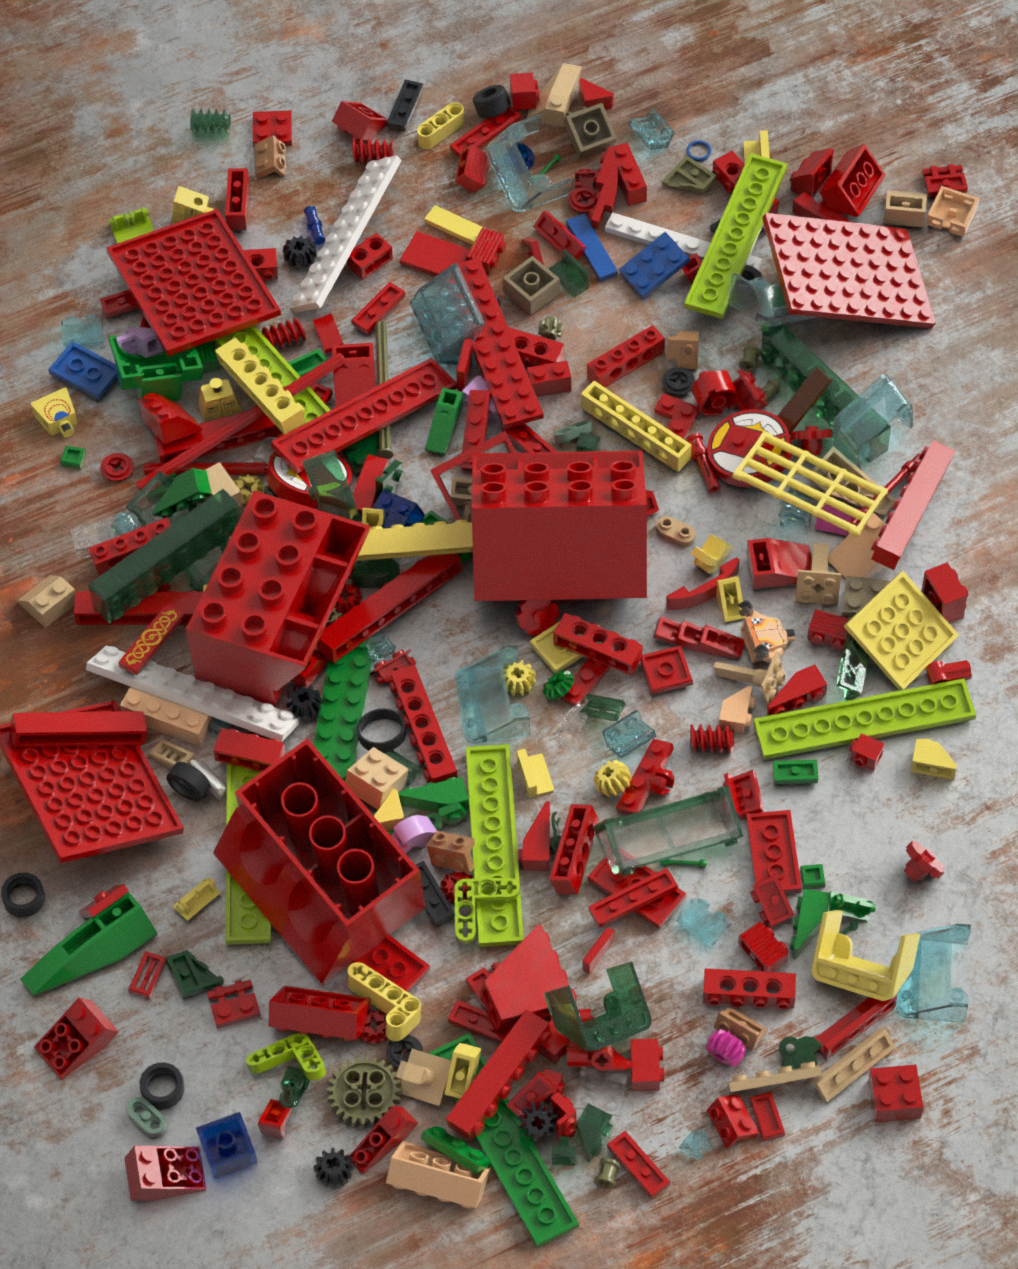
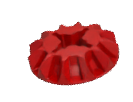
M589 187L574 189L568 198L569 207H572L574 212L579 211L581 214L588 212L590 214L591 208H595L597 204L595 201L597 191ZM581 197L587 201V204L581 202Z
M123 453L108 455L103 459L100 466L103 477H106L109 482L113 480L117 483L123 479L126 481L127 477L132 475L134 469L132 459ZM121 466V470L114 472L113 467Z
M345 583L334 606L335 610L347 613L352 607L359 605L363 599L360 587L357 588L353 583ZM344 592L348 595L347 603L343 600Z
M455 870L445 875L441 881L440 889L449 902L455 904L454 883L461 879H473L472 875H468L465 872H456ZM463 886V890L459 891L463 893V900H467V891L469 890L467 886Z
M370 1009L363 1032L359 1036L360 1039L370 1044H378L387 1039V1014L380 1009L378 1011ZM373 1019L376 1024H380L377 1026V1033L374 1032L372 1027H368Z

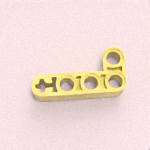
M356 962L349 965L347 970L348 988L360 997L371 998L370 1004L387 1014L386 1036L392 1041L404 1039L420 1023V1000L363 963Z

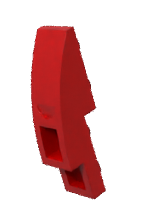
M608 146L607 152L602 153L600 159L602 166L600 170H596L593 180L596 182V189H598L595 197L597 204L595 208H591L588 219H591V226L599 229L604 212H613L617 195V163L613 148Z

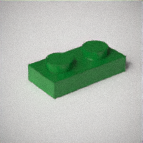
M817 760L773 761L774 784L818 783Z

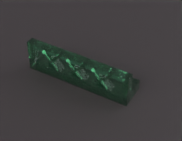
M854 611L850 613L849 620L857 613ZM848 631L846 633L837 680V687L844 690L843 699L847 701L854 700L862 694L869 655L855 639L852 644L853 637Z

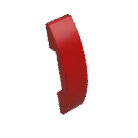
M736 557L721 565L719 576L690 592L683 586L667 595L666 608L668 610H682L698 606L716 597L717 580L736 577L739 572L740 559Z

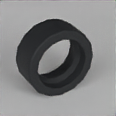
M185 762L175 763L166 777L168 784L173 790L192 801L201 800L210 787L208 778L200 770Z
M27 872L17 873L5 880L1 888V898L5 909L11 915L29 917L36 914L42 908L45 902V892L40 879L35 875ZM22 885L34 887L36 896L31 902L18 905L11 901L10 894L15 888Z
M166 1062L155 1063L145 1069L139 1080L142 1097L156 1109H168L176 1105L184 1094L183 1076L173 1064ZM159 1075H168L173 1077L176 1087L172 1093L157 1097L150 1093L148 1088L149 1082Z

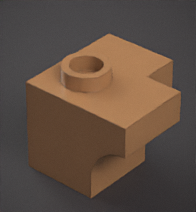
M678 331V335L668 337L667 359H677V367L697 369L699 332Z

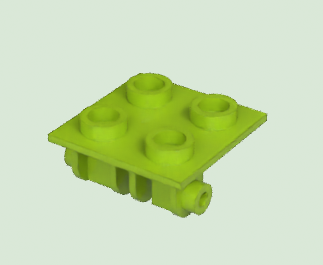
M143 207L134 210V213L130 210L128 215L124 212V216L122 214L112 216L108 221L117 244L155 231L149 218V211L147 208L143 209Z

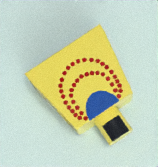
M66 387L30 403L33 416L50 435L60 432L64 437L73 435L74 429L72 427L77 424V419Z

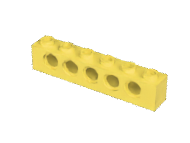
M234 338L215 350L220 365L284 435L306 423L303 415L305 413L303 406L299 402L297 404L294 402L291 393L288 390H283L280 381L277 378H272L269 369L266 366H261L258 357L255 354H250L245 343L241 344Z
M593 381L581 393V408L675 471L679 472L691 459L692 445L597 382Z

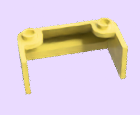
M843 911L823 912L812 964L813 977L819 982L881 1001L893 999L913 970L920 934L901 935L898 952L893 956L890 967L851 956L853 948L851 939L839 933Z

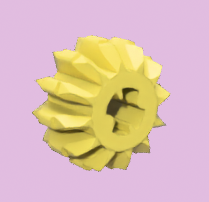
M513 660L512 665L505 663L504 670L500 671V685L504 687L505 693L511 691L513 697L516 693L523 696L524 691L530 693L531 687L535 686L536 673L532 670L530 663L524 665L523 660L520 663H516Z
M617 759L613 762L608 760L606 765H600L601 769L595 771L596 776H594L593 780L596 789L608 798L612 795L617 797L618 793L624 792V788L630 786L629 781H631L632 777L628 771L629 769L623 762L620 763Z

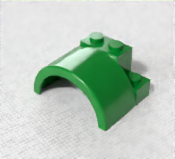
M109 336V345L117 366V378L121 390L136 388L139 399L149 393H158L173 401L181 400L182 382L202 380L203 366L196 346L167 356L163 349V352L145 358L141 355H134L124 351L117 342V336Z

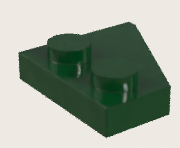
M379 430L343 449L355 477L360 476L368 455L377 456Z
M394 460L384 470L383 474H386L384 477L378 476L375 479L377 503L385 505L388 499H392L397 484L401 483L404 479L403 462Z
M187 950L166 957L165 962L182 998L224 984L222 976L219 975L217 977L208 970L209 967L206 964L198 961Z

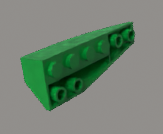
M128 891V893L95 917L89 918L43 956L20 980L33 996H37L121 961L157 936V931L141 905Z

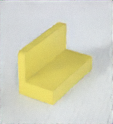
M768 130L760 131L759 141H744L745 164L750 153L770 158Z
M525 749L518 750L517 763L528 797L533 798L553 793L554 787L543 754L528 757Z

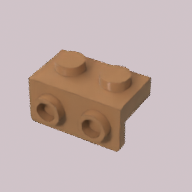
M274 135L254 144L255 175L259 179L275 171L281 177L286 175V147Z
M436 831L427 843L426 847L432 865L471 873L474 868L470 850L475 844L473 838Z
M728 1007L724 1012L720 1011L713 1027L716 1030L721 1029L730 1032L751 1051L762 1041L768 1030L731 1007Z

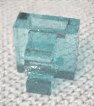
M385 633L367 639L365 644L369 649V657L373 662L382 657L384 659L388 658L389 655L395 653L396 649Z
M703 1129L692 1130L680 1144L679 1148L696 1160H701L703 1154L699 1151L700 1146L708 1150L712 1145L708 1140L709 1135Z

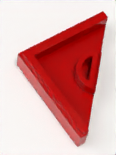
M530 237L522 239V243L528 245L530 252L527 253L529 258L533 256L544 265L538 240Z

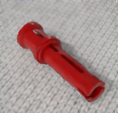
M700 433L691 434L685 439V441L692 445L691 458L697 462L709 493L717 492L721 486L708 458L707 448L703 444V436ZM705 468L708 469V472H709V474H710V477H708V474H707Z

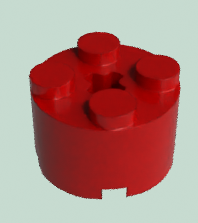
M705 370L699 374V378L691 387L695 401L705 416L720 415L722 410L727 407L730 410L736 405L739 398L727 370L712 372Z

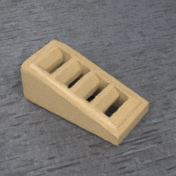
M164 739L149 753L151 758L170 770L177 762L190 764L191 760H197L194 753ZM165 749H168L163 755H161V753Z

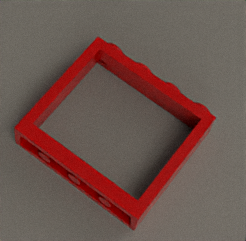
M505 431L430 470L456 521L463 519L440 475L473 459V454L485 453L504 443L508 453H516Z

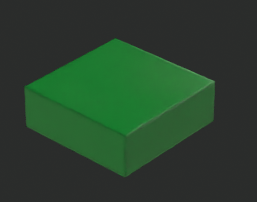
M66 445L60 460L61 466L81 469L86 449Z
M823 864L800 866L803 889L825 887Z

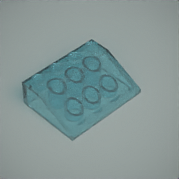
M457 263L452 264L419 288L409 302L437 364L457 365L465 338L472 339L473 343L486 325Z

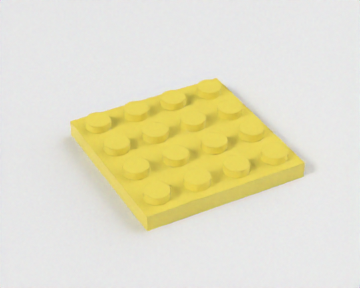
M904 571L899 572L844 625V628L899 691L904 690L928 664L937 658L959 636Z

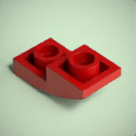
M331 313L313 320L325 353L332 352V345L344 344Z

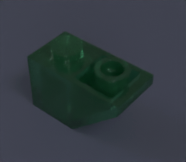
M393 558L368 560L362 566H357L353 570L351 581L357 588H382L386 583L398 577L400 565Z
M589 1103L577 1121V1134L585 1160L590 1163L594 1156H599L603 1148L602 1142L605 1137H610L614 1130V1125H612L613 1116Z

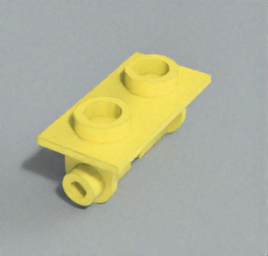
M205 878L174 904L173 908L189 921L220 895L221 892L214 886L216 883L212 878Z

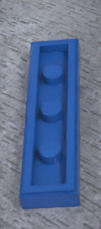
M585 214L566 220V225L570 232L586 246L583 254L599 282L617 276L618 270Z

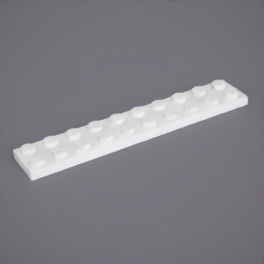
M397 155L376 161L372 160L366 165V170L358 179L356 188L350 194L347 204L342 208L340 217L334 223L331 233L325 239V244L317 253L315 262L310 266L306 278L301 282L300 289L292 299L293 301L289 309L293 313L322 307L402 161Z
M105 646L87 662V671L281 742L300 722V717L295 718V715L290 711L280 710L271 704L261 703L252 697L242 696L230 689L215 686L211 682L197 680L192 675H185L173 668L158 665L151 660L148 661L138 675H135L119 667L118 662L125 652L113 646Z

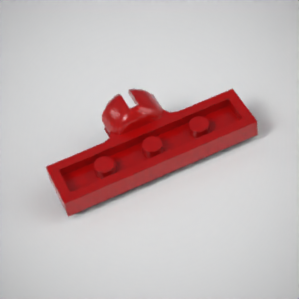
M652 739L629 782L630 786L626 787L625 793H623L616 806L618 813L638 817L650 794L668 795L671 790L664 788H673L675 777L671 770L663 769L674 750L671 742Z

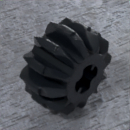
M302 235L299 238L293 236L292 240H286V245L283 246V257L290 267L296 265L297 269H299L300 266L306 268L307 264H313L317 256L316 245L314 242H311L309 237L303 239Z
M302 683L300 689L294 687L293 692H288L286 707L289 712L295 715V718L303 717L307 721L309 716L315 719L316 713L321 711L320 705L323 703L320 692L314 690L312 685L305 688Z
M534 1101L530 1102L532 1110L525 1106L522 1108L526 1115H519L518 1119L524 1122L519 1125V1129L528 1128L524 1133L525 1137L533 1133V1141L537 1140V1135H541V1139L544 1141L546 1140L545 1132L551 1136L554 1134L550 1127H556V1121H553V1119L557 1118V1113H550L552 1110L551 1105L543 1109L544 1101H540L537 1108ZM536 1116H538L539 1119L545 1120L542 1121L541 1126H538L537 1123H532Z
M333 1147L331 1148V1153L323 1150V1157L317 1156L315 1159L317 1164L313 1168L314 1172L317 1173L316 1179L318 1181L323 1180L325 1187L332 1183V1187L335 1189L338 1182L344 1186L346 1184L345 1179H351L352 1177L350 1171L354 1170V1165L351 1163V1156L349 1154L344 1155L343 1149L337 1153Z

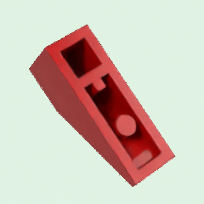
M550 802L544 803L523 839V849H518V862H522L523 871H549Z

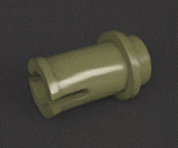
M776 379L768 380L767 385L762 388L766 394V397H764L766 401L775 393L778 394L780 392L781 384Z

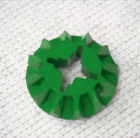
M563 670L559 671L558 674L554 673L551 678H547L548 682L544 683L542 692L549 700L558 699L571 689L574 683V676L569 671L564 672Z

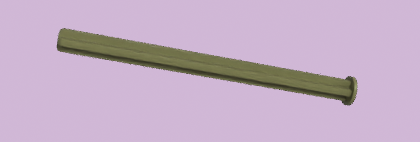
M384 321L376 323L377 386L388 381L387 326ZM390 425L379 430L380 450L377 452V457L391 459L394 456V452L391 450Z

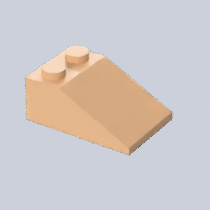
M874 513L858 537L849 534L828 556V564L837 573H841V577L845 581L846 576L869 578L884 567V565L871 560L874 553L871 547L876 538L880 540L881 537L878 534L882 526L886 525Z

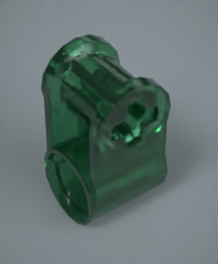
M288 1065L280 1084L282 1092L279 1097V1103L283 1107L294 1108L298 1106L309 1086L310 1080L307 1079L301 1068Z

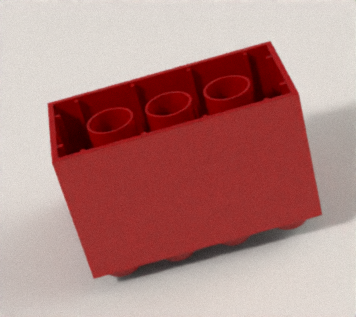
M589 451L473 454L472 537L474 601L647 598V500L643 452Z
M254 491L186 627L195 678L203 682H211L223 689H230L242 696L252 697L261 703L271 704L276 708L288 682L305 670L370 532V525Z
M308 738L235 792L239 806L234 810L213 854L322 987L353 963V960L359 959L426 908L420 870Z

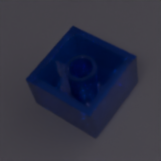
M240 1112L196 1127L198 1140L213 1179L257 1164L256 1153Z

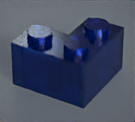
M384 489L373 505L374 509L384 510L385 522L381 526L383 529L391 528L393 525L412 527L415 523H421L425 516L416 502Z

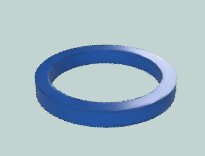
M693 141L687 147V155L695 161H704L711 155V146L705 141ZM702 144L708 148L709 152L704 157H695L691 155L689 150L693 145Z

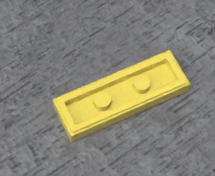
M436 205L425 217L426 224L471 245L474 244L482 228Z

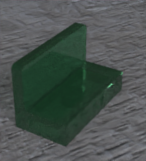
M563 249L561 251V260L551 266L549 270L560 278V285L575 298L590 288V273L566 249Z

